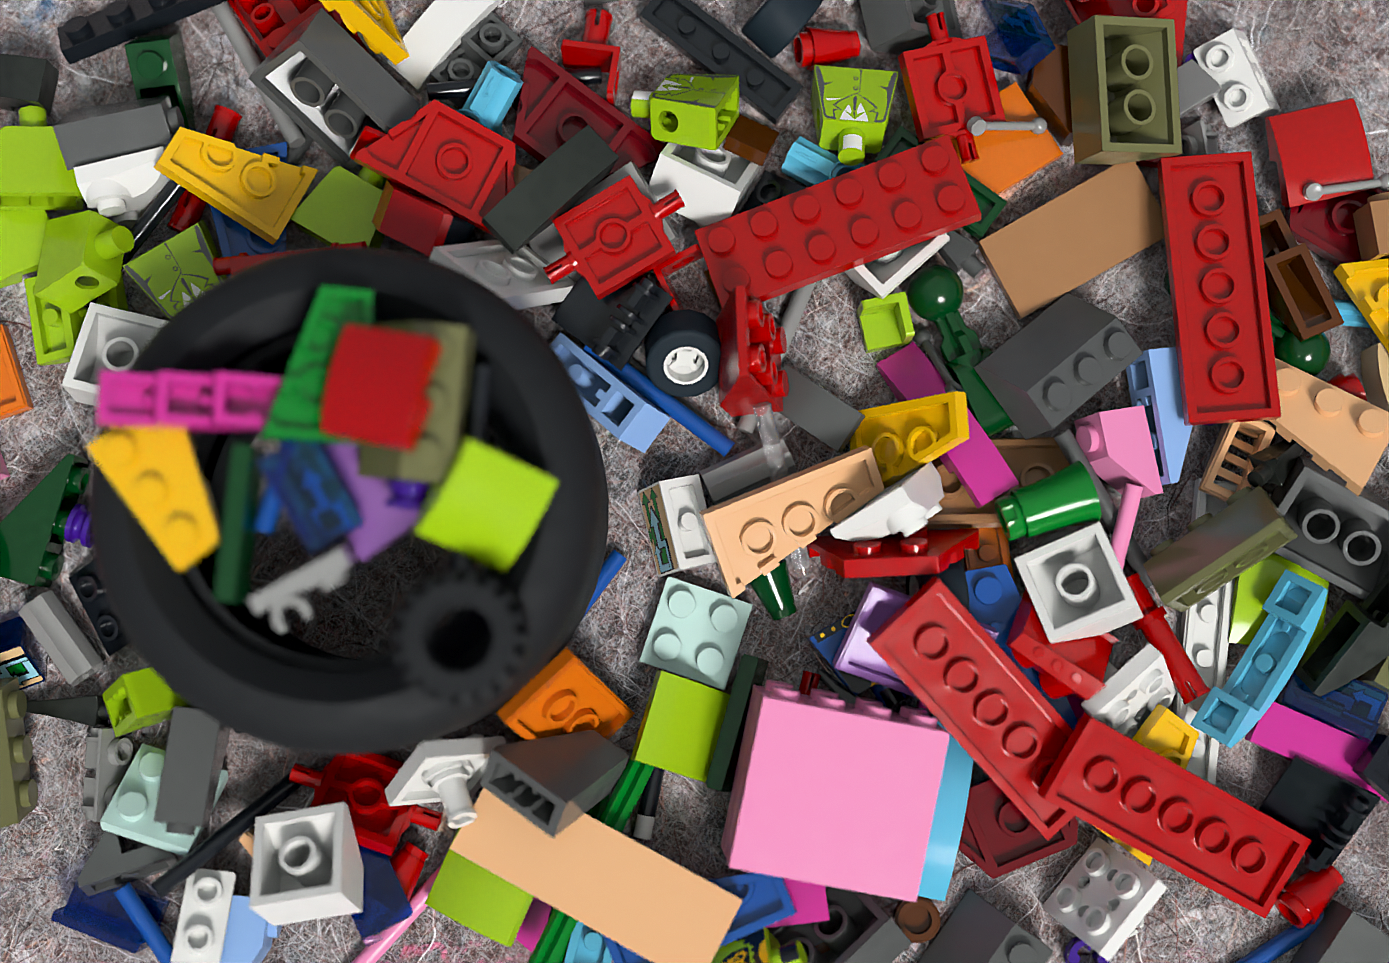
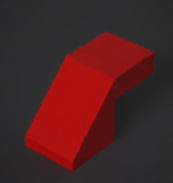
M387 180L372 223L379 232L430 257L434 247L443 246L454 216L446 207L413 196L407 189Z

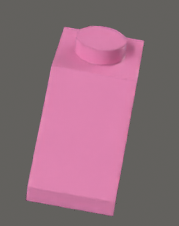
M1144 405L1097 412L1074 421L1076 440L1100 478L1120 494H1123L1125 483L1143 486L1141 499L1163 493Z

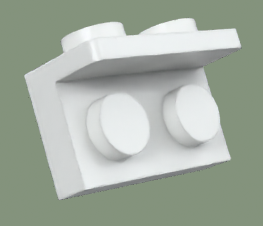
M1232 28L1194 50L1199 66L1216 80L1222 89L1214 99L1228 127L1234 128L1253 117L1265 119V117L1281 111L1245 33Z
M199 868L187 878L170 963H221L236 882L235 873Z

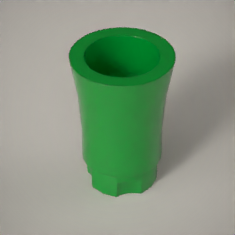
M1079 460L1052 475L1010 491V495L998 498L994 503L997 518L1008 541L1023 536L1030 538L1047 531L1101 520V507L1095 486L1087 469Z

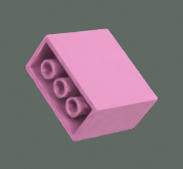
M766 680L765 687L753 685L721 841V848L729 868L916 902L950 733L937 724L938 718L929 716L928 711L919 708L901 706L900 713L892 712L890 708L883 707V702L868 698L856 697L855 704L846 703L844 699L838 698L839 694L822 689L812 688L810 695L800 694V691L793 689L794 685L781 681Z

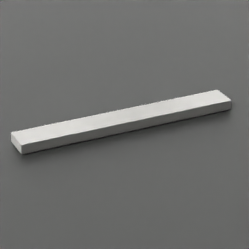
M1202 478L1196 479L1194 484L1191 523L1204 514L1211 513L1215 516L1228 507L1226 502L1198 490ZM1218 480L1213 482L1232 492H1235L1237 484L1233 482ZM1235 578L1182 613L1179 642L1210 690L1213 686L1222 690L1225 685ZM1176 689L1177 694L1174 695L1172 712L1190 725L1210 691L1184 705L1183 699ZM1190 725L1199 732V736L1186 769L1215 785L1219 741Z

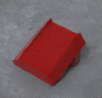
M1026 588L1005 645L1012 650L1014 658L1023 668L1033 667L1039 672L1041 687L1050 698L1058 699L1069 695L1089 700L1106 686L1102 683L1113 645L1119 639L1107 632L1099 636L1050 643Z

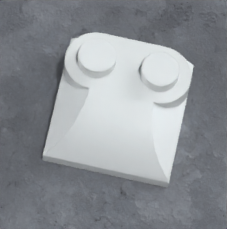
M163 146L74 167L76 182L87 207L91 211H95L128 229L132 228L170 181L168 177L153 168L165 148Z
M932 462L925 464L887 487L836 524L830 532L834 538L848 541H868L882 538L889 534L893 535L899 531L905 537L911 535L928 523L927 519L942 510L939 501L945 495L940 474Z

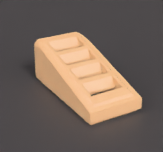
M1263 420L1223 423L1198 490L1226 502L1237 491L1248 486L1251 488L1252 485L1247 479V475L1254 469L1249 458L1246 461L1227 451L1232 446L1250 456L1270 446L1276 432V427ZM1236 431L1253 438V444L1250 445L1235 438ZM1223 460L1243 469L1241 476L1221 467ZM1218 475L1237 484L1235 492L1213 483L1216 476Z

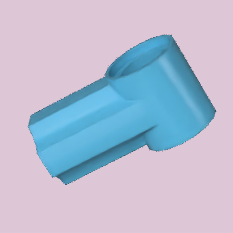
M488 61L463 108L457 110V112L472 120L475 119L477 123L501 135L503 131L502 121L524 82L521 80L520 75L511 68L496 61Z
M799 136L788 151L781 167V172L811 187L861 168L864 165L862 163L855 166L844 165L835 154Z

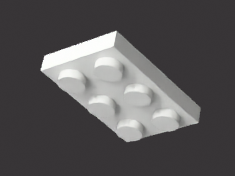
M498 239L434 247L429 258L430 261L463 273L484 285L517 310L563 302L576 284L568 276L552 284L543 269L544 266L546 267L550 264L548 261L526 245L512 255Z

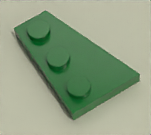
M321 285L260 439L361 446L368 444L328 436L320 429L327 378L339 339L346 324L372 328L374 290Z

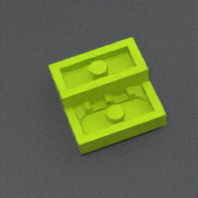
M0 210V289L22 282V275L38 270L46 221L49 220L45 210Z
M122 271L118 284L105 292L96 304L128 311ZM37 276L24 279L37 365L45 366L70 362L88 308L83 306L73 313L67 312L33 295Z
M462 437L441 485L433 483L412 532L505 572L536 527L558 481L482 444Z
M1272 553L1235 578L1228 642L1250 645L1269 614L1262 607L1285 569L1327 590L1329 581L1276 553ZM1328 593L1320 618L1304 653L1323 631Z
M657 670L630 759L706 783L730 694L662 670Z
M461 827L458 828L455 837L457 836ZM449 849L424 904L485 937L512 947L534 896Z

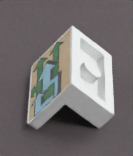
M699 474L658 481L638 492L659 577L717 562L699 511L707 509Z

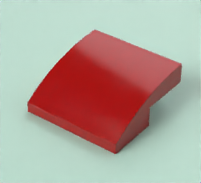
M1354 98L1342 99L1265 117L1270 161L1277 162L1282 206L1290 208L1370 190L1364 189L1324 194L1316 201L1305 199L1302 193L1303 187L1310 182L1325 186L1374 179L1367 138Z
M346 324L339 339L327 378L320 430L328 436L413 452L432 407V403L423 394L443 347L434 337Z

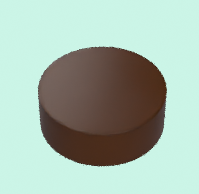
M917 896L916 902L900 900L893 912V921L912 943H924L932 939L938 932L940 914L937 907L928 898Z

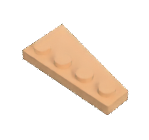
M1275 358L1281 417L1276 420H1269L1276 426L1275 431L1288 442L1293 439L1313 455L1312 461L1326 472L1329 469L1334 471L1347 482L1345 487L1359 497L1389 443V412Z
M864 445L699 511L725 587L732 599L746 590L745 586L761 574L765 576L780 565L778 562L799 547L803 549L817 539L816 535L832 523L838 524L885 490L871 447Z

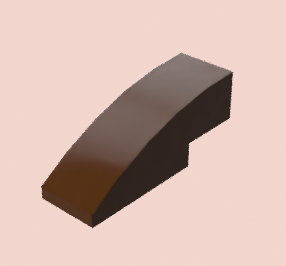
M1279 208L1260 216L1259 224L1268 302L1284 324L1300 342L1342 325L1344 321L1306 243L1297 244L1281 209Z

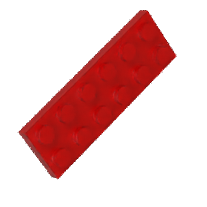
M948 134L702 227L694 232L723 309L735 286L745 285L756 299L764 302L980 221L981 211Z
M1251 151L1160 158L1157 163L1184 426L1276 420L1281 417L1252 153Z
M934 576L865 641L929 712L938 718L939 723L1036 830L1049 841L1074 815L1046 801L1037 792L1073 729L941 580Z
M1085 712L1037 792L1046 801L1266 919L1312 841L1302 833Z

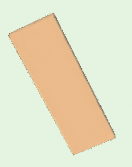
M483 788L473 806L474 810H476L477 818H474L475 821L461 827L449 848L653 963H711L743 902L742 899L585 813L552 838L485 788Z

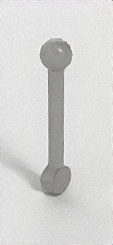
M974 116L967 123V130L974 136H980L985 131L1031 130L1032 133L1039 135L1047 129L1046 120L1041 117L1034 118L1032 121H984L980 116Z
M1389 173L1380 175L1378 179L1325 186L1310 182L1303 187L1302 194L1305 199L1316 201L1324 194L1372 188L1389 191Z

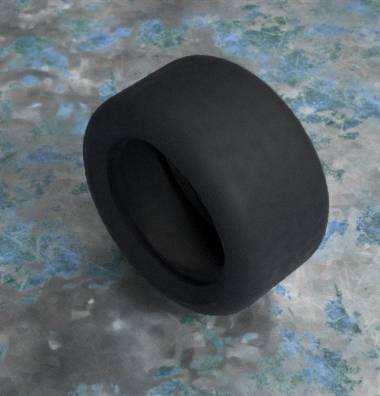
M333 247L300 251L269 259L238 271L209 287L184 305L155 333L137 355L127 372L156 374L157 371L213 375L217 371L284 377L321 285L374 290L372 328L375 323L426 322L468 326L476 334L473 365L492 367L487 417L493 426L502 454L558 481L536 527L508 569L504 572L491 566L486 577L496 580L514 593L515 598L522 603L527 612L525 613L527 622L531 624L532 635H529V646L532 647L530 657L526 658L523 666L525 667L519 678L512 682L511 687L504 693L482 703L465 706L440 704L438 700L427 699L419 694L420 689L415 685H409L404 679L403 675L406 673L402 666H397L393 655L397 654L398 650L371 658L353 659L342 657L311 646L291 634L288 630L283 633L279 632L272 624L271 615L266 610L256 615L248 600L247 604L215 601L214 591L220 544L184 572L177 571L95 459L93 460L90 478L89 515L92 545L97 568L110 606L126 636L141 657L171 689L197 710L225 727L255 740L291 750L319 754H362L392 750L447 735L478 722L501 709L564 649L583 619L597 586L604 561L608 535L609 497L606 471L598 439L579 392L561 359L542 334L517 309L494 291L467 275L434 261L400 252L373 248ZM102 426L99 437L113 427ZM190 431L196 448L194 453L203 481L207 483L221 530L231 448L234 446V443L251 445L258 432ZM249 586V591H248V598H249L252 594H254L253 591L251 590L250 586ZM463 607L447 623L435 631L434 644L439 658L445 665L456 670H470L481 665L489 656L493 646V630L487 617L476 609Z

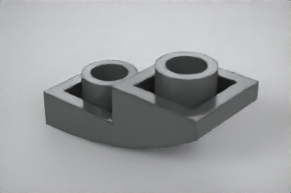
M491 12L461 37V46L430 72L429 82L436 83L479 78L488 61H496L505 66L520 49L523 40ZM468 97L449 100L458 109H462Z
M785 364L782 370H785L787 373L789 393L788 396L783 397V411L779 413L841 453L865 418V415Z

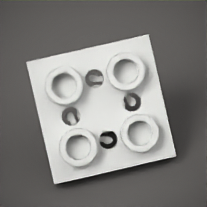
M1148 643L1120 670L1108 661L1102 682L1106 686L1092 698L1085 700L1081 706L1086 714L1132 739L1158 703L1168 708L1173 701L1174 695L1177 694L1163 654Z
M474 734L464 739L444 740L441 737H436L420 742L384 790L389 807L442 802L449 827L459 828L475 821L474 818H477V813L473 808L471 798L481 787L480 782L492 749L498 745L506 744L504 736L484 737L481 734Z
M1097 837L1042 905V908L1109 962L1128 937L1139 933L1135 928L1137 925L1140 928L1143 927L1145 915L1165 892L1167 887L1156 877L1100 837ZM1090 881V883H1088L1086 887L1083 889V886L1086 884V882Z

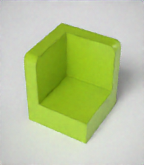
M905 291L887 295L883 300L876 297L860 302L856 312L866 353L904 346L911 342L915 336V331Z

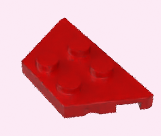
M435 99L419 109L414 116L390 129L382 138L367 148H362L357 152L354 159L356 163L425 200L446 207L453 215L491 235L493 234L481 222L483 217L515 188L516 143Z
M923 526L907 537L900 531L893 535L889 534L882 538L868 541H848L834 538L833 535L816 536L817 539L806 546V556L810 558L820 556L821 565L828 569H834L835 573L843 578L939 574L949 568L950 564L964 558V549L976 550L980 547L979 528L927 531V527Z

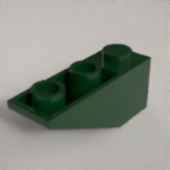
M180 32L140 37L125 44L137 100L169 95L172 107L178 106L182 113L185 128L196 131L190 75Z
M68 453L0 523V577L32 586L51 588L52 581L59 577L64 564V557L61 553L65 543L64 530L67 518L74 506L77 505L79 495L86 491L90 482L91 471L88 469L90 460Z

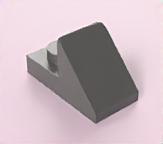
M105 831L78 875V885L89 897L122 886L127 882L131 883L166 871L179 861L178 856L175 853L142 842H137L133 845L134 850L127 852L123 836Z

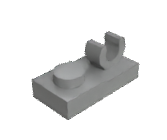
M346 542L256 591L247 600L256 615L273 607L271 613L272 624L279 632L283 633L290 628L288 621L284 617L285 607L296 606L300 609L305 620L314 614L311 602L305 596L296 593L301 590L307 591L316 585L319 586L323 593L350 578L346 569L355 563L356 558Z

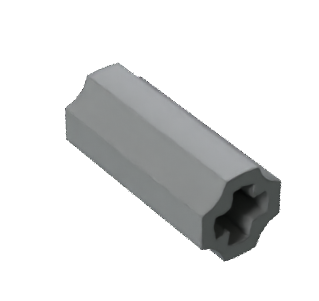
M777 435L699 471V474L713 505H717L797 471L783 438Z
M52 590L38 595L18 611L72 687L84 682L106 665Z

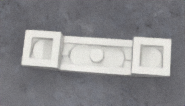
M435 0L402 39L410 56L397 65L388 60V65L420 94L426 87V83H430V72L447 59L460 45L461 37L489 15L503 0Z

